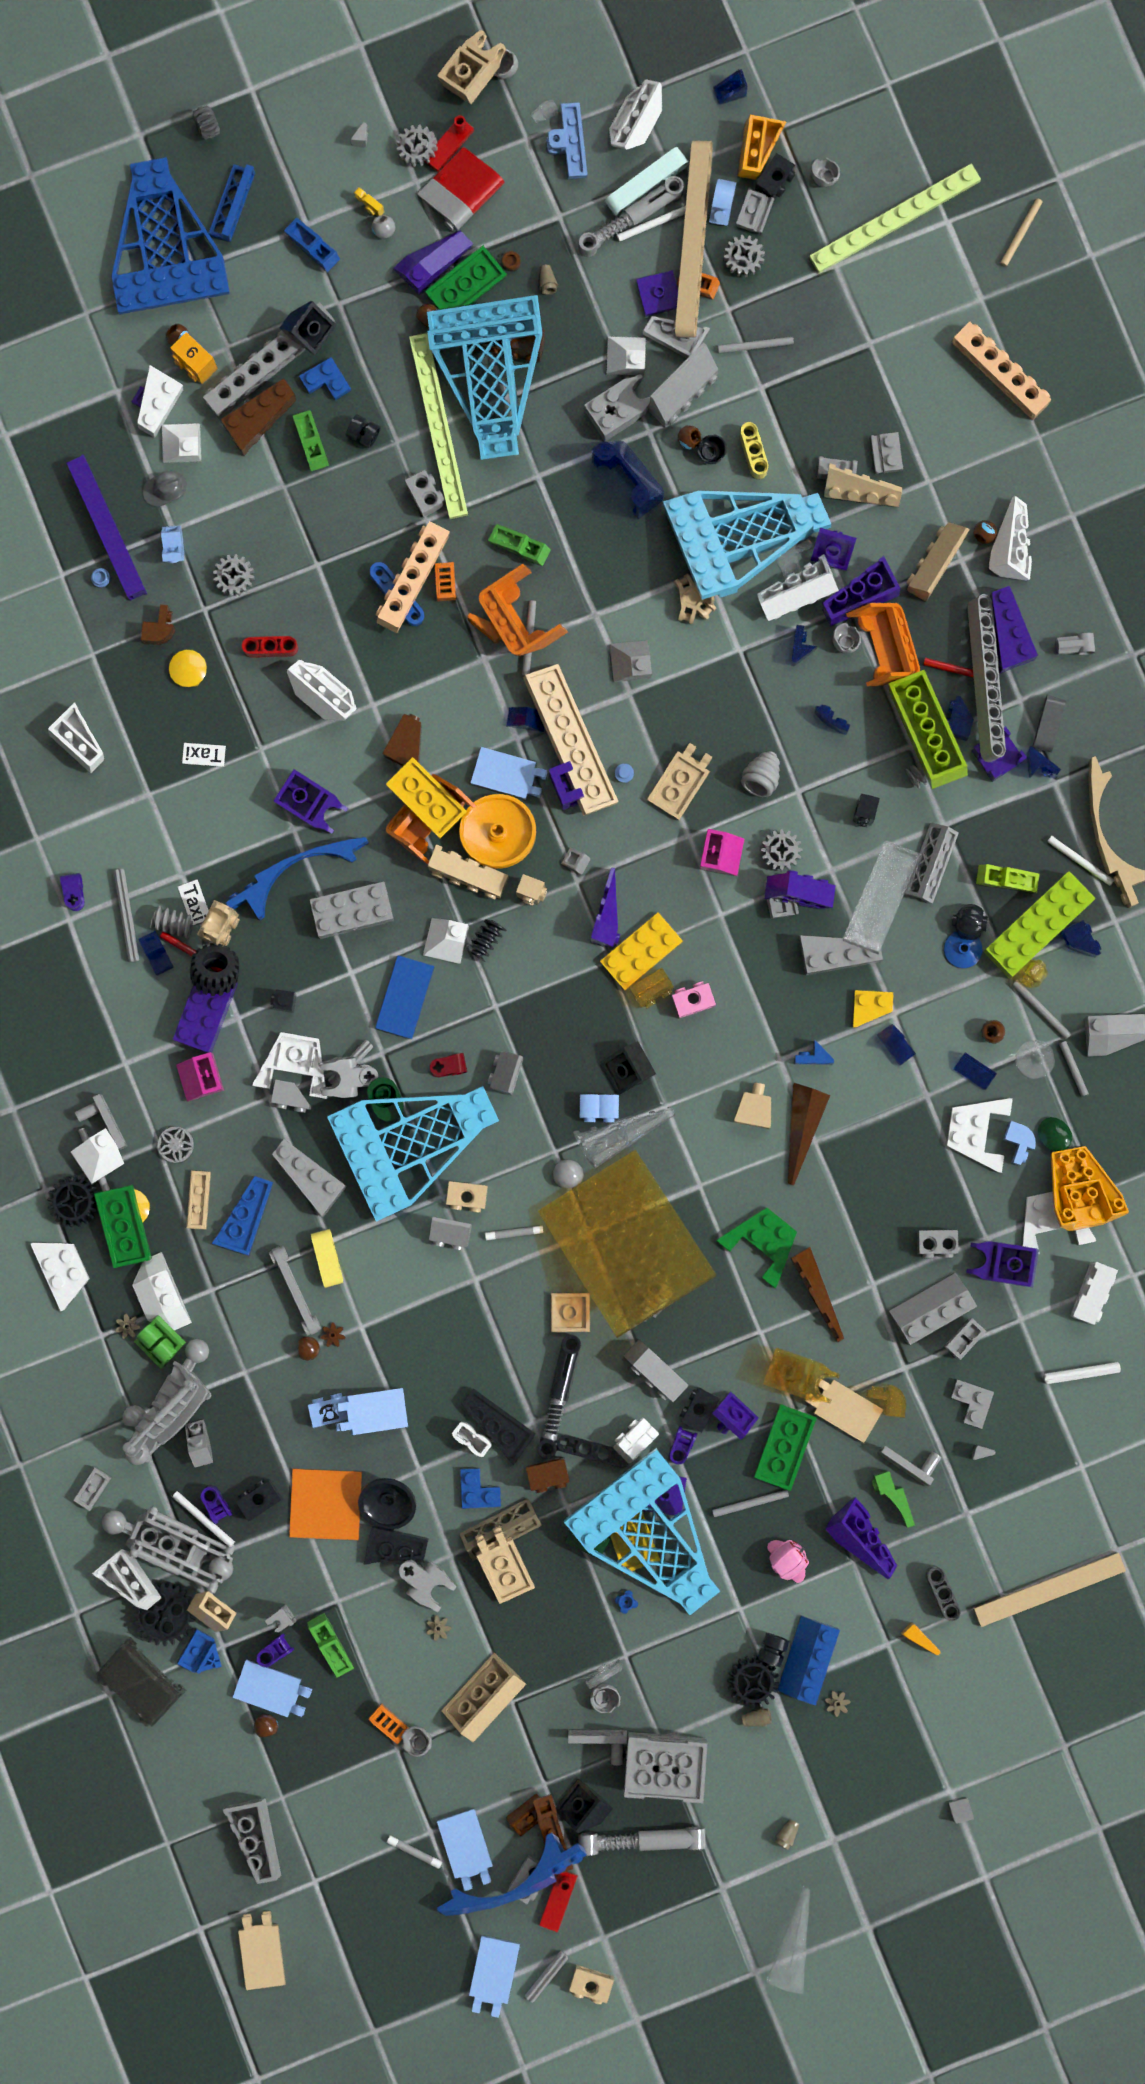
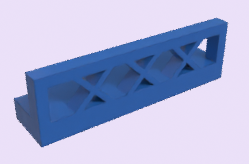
M246 164L244 168L233 165L209 231L210 236L231 242L255 176L253 166ZM236 171L243 173L238 183L234 179ZM237 188L234 199L230 200L228 196L229 191ZM230 205L229 214L224 218L222 210ZM224 222L225 225L222 233L215 232L216 226Z

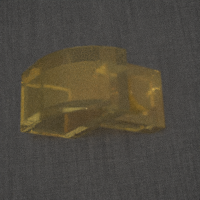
M887 1384L886 1392L883 1391V1387L872 1386V1390L867 1389V1398L885 1400V1416L905 1418L906 1399L899 1388Z

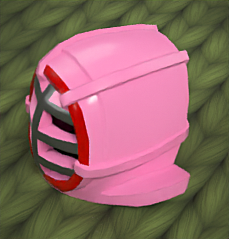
M773 1540L769 1542L768 1550L771 1553L769 1559L775 1573H778L782 1579H793L796 1583H801L805 1578V1568L809 1564L804 1547L791 1540L786 1542Z

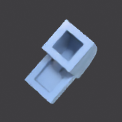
M718 179L709 222L728 226L736 182Z
M181 525L162 527L163 562L176 563L184 561Z
M1010 1121L1003 1140L1017 1145L1011 1163L1019 1166L1022 1162H1026L1028 1156L1026 1149H1035V1137L1028 1127Z

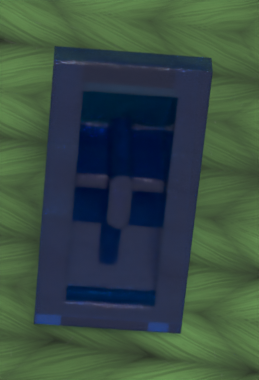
M738 69L713 88L718 103L722 105L746 97L748 86L742 69Z
M509 707L506 727L544 732V724L536 709L530 707Z

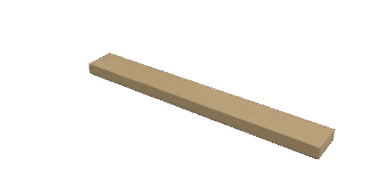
M1117 1552L974 1608L980 1626L983 1627L1123 1573L1126 1569L1120 1554Z

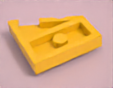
M854 991L853 1028L893 1011V992Z

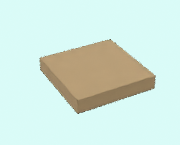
M551 1293V1332H590V1293Z

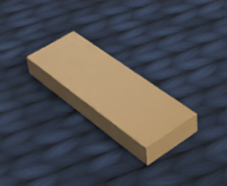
M191 1171L187 1228L207 1230L211 1172Z

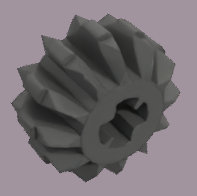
M201 106L193 111V119L202 138L205 140L211 139L219 134L218 122L209 106Z

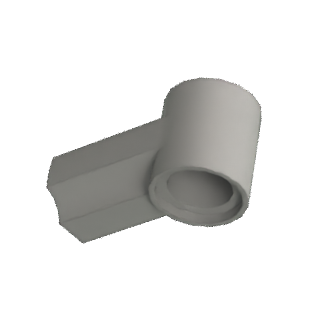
M1081 633L1077 636L1057 638L1056 649L1058 655L1074 653L1089 655L1095 653L1094 633Z

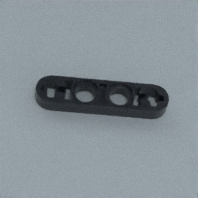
M562 1435L558 1439L557 1445L562 1452L619 1468L629 1465L627 1462L619 1464V1460L614 1458V1462H609L612 1457V1450L616 1451L611 1446L571 1435ZM565 1438H568L569 1442L575 1444L574 1440H578L576 1452L572 1451L573 1447L567 1446V1449H564L563 1445L560 1444L561 1440L564 1441ZM582 1443L589 1444L590 1451L588 1454H582L579 1451V1446ZM601 1448L609 1451V1456L606 1459L598 1457V1451ZM617 1451L614 1454L616 1456H621Z

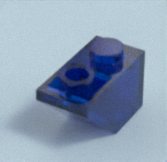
M956 696L954 700L950 701L948 711H951V714L946 720L954 737L967 741L974 719L961 696Z
M1084 920L1060 932L1070 950L1094 958L1101 954V946L1097 940L1093 939L1091 935L1093 933L1092 929Z

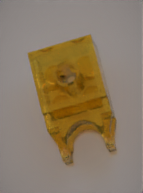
M776 1348L763 1384L810 1402L831 1404L832 1400L819 1392V1383L827 1377L839 1379L840 1374L831 1371L820 1362ZM793 1369V1375L788 1378L789 1376L786 1375L787 1371Z

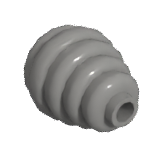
M771 751L763 752L744 768L741 783L746 791L755 796L768 797L777 789L780 777V762L777 755Z

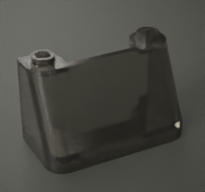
M129 1637L99 1669L97 1680L103 1686L108 1685L140 1716L139 1720L145 1726H154L187 1690L180 1684L178 1686L175 1683L172 1684L174 1680L172 1678L169 1679L142 1653L141 1649L137 1651V1643Z

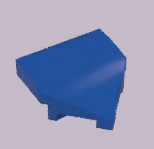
M196 1628L177 1664L193 1673L197 1672V1674L212 1668L222 1667L214 1638Z

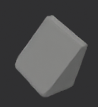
M366 122L362 123L351 138L352 146L366 148L368 138Z
M570 847L561 864L582 875L590 861V857Z
M974 1445L971 1459L976 1460L995 1455V1450Z
M968 1798L949 1802L955 1824L974 1819Z

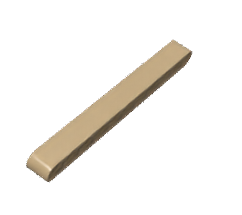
M692 141L675 323L676 337H696L712 164V141Z

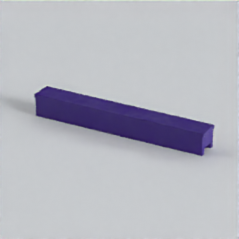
M81 455L67 462L127 597L131 601L144 594L146 595L147 591L85 456Z

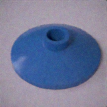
M957 931L952 933L944 945L946 959L958 968H969L975 965L982 955L980 939L966 940L961 938ZM962 945L967 946L968 949L966 952H963L961 950Z

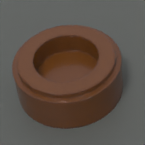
M508 251L503 255L502 266L505 270L515 271L520 267L521 260L518 253Z

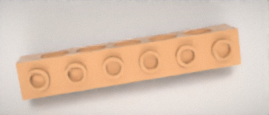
M969 322L953 338L952 344L1032 420L1049 405L1051 401L1049 393L1044 389H1040L1031 376L1027 377L1022 372L1021 366L1013 363L1004 350L1000 351L990 337L982 334V330L978 325H973ZM971 341H978L980 346L974 347ZM985 354L993 355L994 359H986ZM998 367H1005L1007 369V372L1001 373L998 370ZM1012 380H1019L1021 385H1013ZM1025 393H1032L1034 395V398H1027Z
M430 521L427 526L422 527L419 533L421 538L418 543H413L410 550L412 552L410 558H405L402 564V573H397L393 584H395L393 590L389 589L384 598L386 603L384 606L380 605L376 612L378 624L398 633L448 540L450 531ZM431 542L434 546L426 547L424 543ZM423 558L425 562L418 563L415 559ZM412 573L416 576V578L409 579L407 575ZM404 589L408 592V594L401 595L398 593V591ZM395 605L399 610L392 611L389 607Z

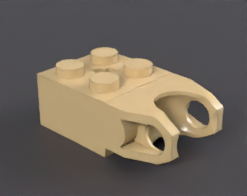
M482 30L467 39L462 47L459 46L437 75L445 88L469 104L474 102L498 70L506 51L502 43L492 47L490 50L483 51L482 48L487 36Z
M214 900L197 935L202 940L211 944L214 943L216 946L218 944L227 946L231 939L229 934L232 928L235 929L239 923V914L233 908Z

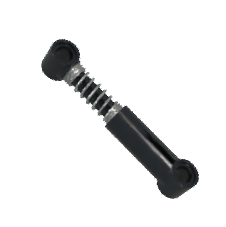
M567 1335L563 1339L549 1396L552 1402L550 1403L551 1408H549L550 1413H548L549 1417L546 1419L548 1420L545 1424L546 1429H544L543 1436L540 1438L537 1447L538 1454L545 1459L552 1458L557 1451V1431H559L560 1417L563 1415L561 1412L564 1410L563 1405L569 1399L581 1348V1341L575 1335ZM568 1339L576 1340L577 1347L575 1349L569 1350L566 1347ZM568 1353L571 1354L567 1373H565L563 1370ZM545 1443H549L553 1447L552 1452L549 1454L542 1452L541 1448Z

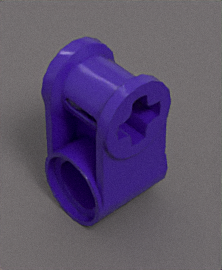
M81 874L60 876L65 905L73 911H80L85 905ZM74 898H76V899L78 900V901H75V905H73V904L71 903V902L74 901Z
M679 1426L669 1453L672 1463L679 1465L686 1461L698 1433L688 1432ZM674 1451H682L683 1459L681 1461L673 1459Z
M207 1486L202 1491L201 1500L214 1524H217L219 1520L227 1515H233L217 1487ZM208 1490L213 1491L215 1499L208 1500L205 1492Z
M284 1633L258 1653L257 1663L261 1667L271 1666L294 1650L284 1638ZM269 1653L271 1661L268 1663L262 1662L261 1654Z

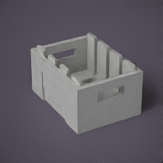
M628 1732L624 1797L640 1799L653 1797L703 1803L707 1757L706 1738ZM654 1765L660 1767L658 1772H653L652 1767ZM675 1766L679 1768V1773L677 1774L672 1772V1768Z

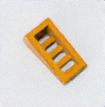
M911 1622L901 1632L904 1637L937 1656L940 1654V1650L914 1623Z

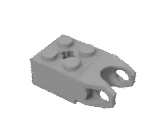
M641 374L623 379L584 405V412L605 442L635 423L636 420L644 416L648 411L650 397L640 399L633 393V390L643 380ZM613 411L614 415H611L610 413L607 414V412Z

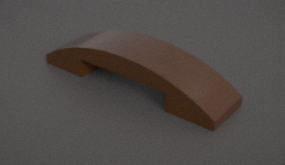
M548 1794L532 1800L544 1845L546 1843V1836L553 1833L559 1838L564 1851H566L567 1848L552 1795ZM571 1864L566 1867L564 1872L572 1870L573 1865Z

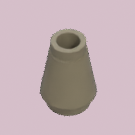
M543 265L540 267L539 289L544 295L554 294L557 291L558 284L551 266Z
M762 1707L742 1715L744 1727H767V1724H772L769 1708L764 1709Z
M789 1819L775 1836V1843L789 1850L790 1846H793L800 1824Z

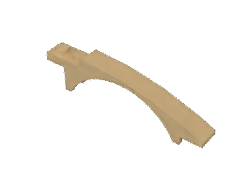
M1095 756L1089 760L1088 781L1090 812L1096 844L1106 874H1115L1113 878L1116 886L1120 887L1122 891V902L1130 908L1139 903L1132 886L1145 882V870L1135 868L1120 859L1109 847L1103 836L1099 822V804L1103 790L1112 775L1110 771L1102 773Z

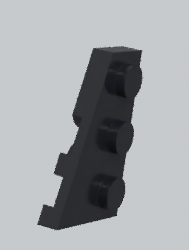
M372 1526L363 1565L398 1560L424 1559L429 1538Z

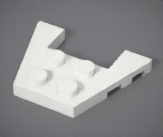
M281 1032L268 1058L261 1067L258 1076L254 1080L253 1086L270 1089L274 1070L313 1076L309 1096L327 1099V1096L320 1094V1088L326 1087L324 1070L319 1069V1063L322 1062L319 1039Z
M1008 1098L952 1108L946 1146L998 1173H1002L1004 1155L985 1153L984 1150L990 1113L1010 1116L1012 1099Z
M1053 1192L1026 1197L1022 1246L1038 1249L1035 1234L1061 1228L1054 1212ZM1089 1228L1075 1230L1078 1245L1096 1241Z

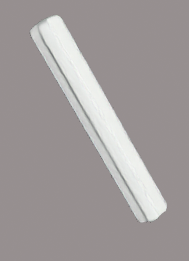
M1115 1362L1044 1374V1381L1046 1384L1114 1374L1121 1372L1120 1364Z

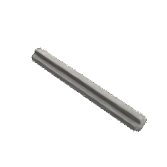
M123 869L114 870V877L129 962L139 961V954L125 871Z

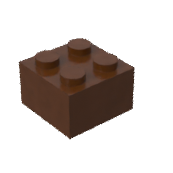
M565 1457L526 1467L531 1491L535 1490L536 1493L546 1492L548 1490L547 1487L555 1486V1489L567 1487L566 1483L570 1482Z

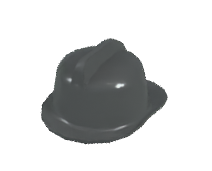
M176 471L163 472L146 482L143 488V497L152 506L166 505L184 495L187 488L186 479Z

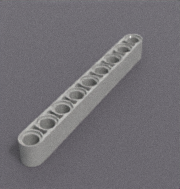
M982 594L968 603V618L980 752L983 760L992 762L1004 756L1006 747L993 604L988 595Z

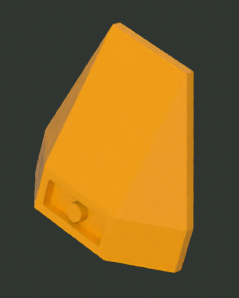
M1086 1146L1051 1153L1053 1207L1061 1228L1074 1231L1104 1225L1129 1213L1123 1195Z

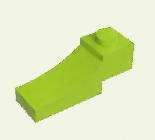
M983 864L978 866L976 884L1037 893L1039 874L1010 867Z

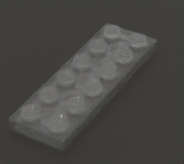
M885 840L845 932L844 942L879 955L919 861L920 853Z

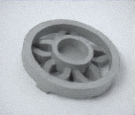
M170 1127L159 1136L157 1147L160 1155L165 1160L179 1163L190 1157L194 1149V1141L187 1130L181 1127ZM172 1130H178V1131L175 1133V1136H174V1137H173L172 1134L168 1133V1132H170V1131H172ZM182 1131L181 1138H178L177 1135ZM165 1134L170 1136L171 1139L169 1141L164 1136ZM185 1134L189 1137L190 1142L182 1141ZM163 1139L168 1144L161 1148V1141ZM184 1144L190 1145V1147L183 1148ZM166 1147L169 1148V1151L162 1152ZM181 1150H183V1151L189 1150V1152L187 1153V1155L182 1158V1151H181ZM172 1152L174 1160L166 1157L165 1155L170 1154ZM177 1152H179V1159L175 1155Z

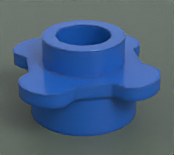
M630 1590L615 1598V1602L621 1608L620 1611L624 1614L638 1606V1602L634 1600L633 1593Z

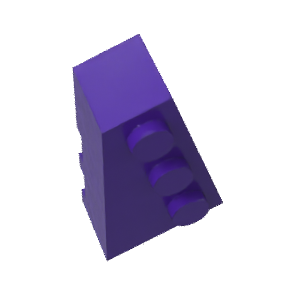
M787 870L783 874L767 876L764 899L770 900L771 898L778 897L782 898L781 902L788 903V900L799 903L800 906L820 910L833 908L836 885L829 884L828 880H815L811 875L801 876L798 875L797 871Z

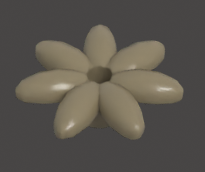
M125 1314L124 1321L117 1319L116 1322L120 1327L115 1332L123 1331V1339L127 1337L128 1333L131 1337H135L133 1330L140 1329V1326L134 1324L137 1317H133L129 1321V1316Z
M436 1615L435 1623L432 1621L427 1622L431 1627L427 1634L434 1633L435 1641L438 1640L439 1636L447 1639L444 1631L452 1629L449 1626H444L448 1619L444 1618L440 1622L439 1617Z
M832 1691L833 1699H825L827 1703L831 1704L827 1711L834 1710L836 1717L839 1716L840 1710L844 1713L848 1712L844 1705L850 1704L851 1701L843 1700L845 1692L837 1696L836 1692Z

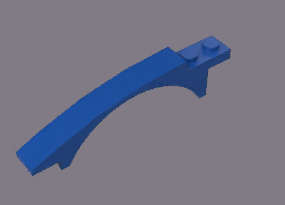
M366 837L349 839L316 847L284 859L256 874L255 878L258 883L252 882L244 888L245 891L242 893H234L228 898L229 901L226 904L235 910L248 902L258 919L261 920L265 918L266 900L272 885L280 874L292 864L305 858L321 855L335 856L354 862L357 859L353 853L369 842Z
M550 1833L546 1836L545 1848L537 1867L520 1886L503 1895L486 1898L470 1896L454 1889L451 1891L453 1899L438 1907L437 1910L445 1916L461 1915L495 1908L527 1897L557 1882L554 1874H560L569 1865L581 1862L583 1857L587 1856L585 1848L579 1844L564 1851L559 1838Z

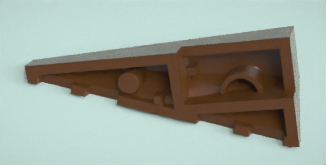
M797 1083L793 1084L788 1184L793 1186L830 1098V1095Z
M808 1247L790 1259L808 1288V1293L836 1341L840 1342L844 1339L843 1333L811 1247Z

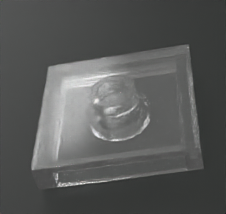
M618 1658L608 1665L604 1664L597 1668L594 1674L587 1677L586 1684L589 1689L623 1670L621 1660Z

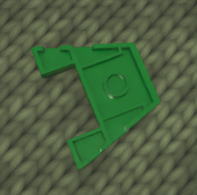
M765 1208L718 1238L717 1242L730 1252L742 1237L747 1239L774 1261L761 1278L776 1288L797 1231L769 1208Z

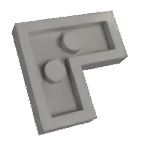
M956 1379L951 1398L969 1404L963 1423L983 1428L994 1392Z

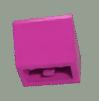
M708 829L700 869L737 876L744 838L727 832Z
M209 1052L176 1065L187 1102L224 1091L213 1053Z

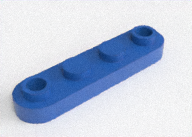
M382 562L374 563L371 566L370 577L386 596L388 590H393L395 586L393 584L395 575ZM380 571L382 572V575L377 576L376 572ZM404 589L398 591V593L401 595L408 594V592ZM414 601L405 621L411 626H419L424 620V611ZM417 615L418 619L414 620L411 616Z

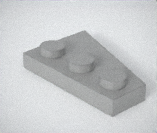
M652 316L642 334L685 358H688L703 343L710 331L708 327H697L696 337H676V322L674 320Z

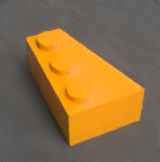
M749 115L745 122L738 177L757 179L786 124L785 121Z

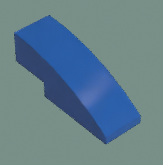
M298 218L284 230L290 239L326 272L340 260L337 252Z

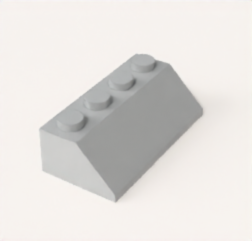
M954 1273L889 1310V1313L907 1344L911 1345L976 1308L977 1305L963 1282Z

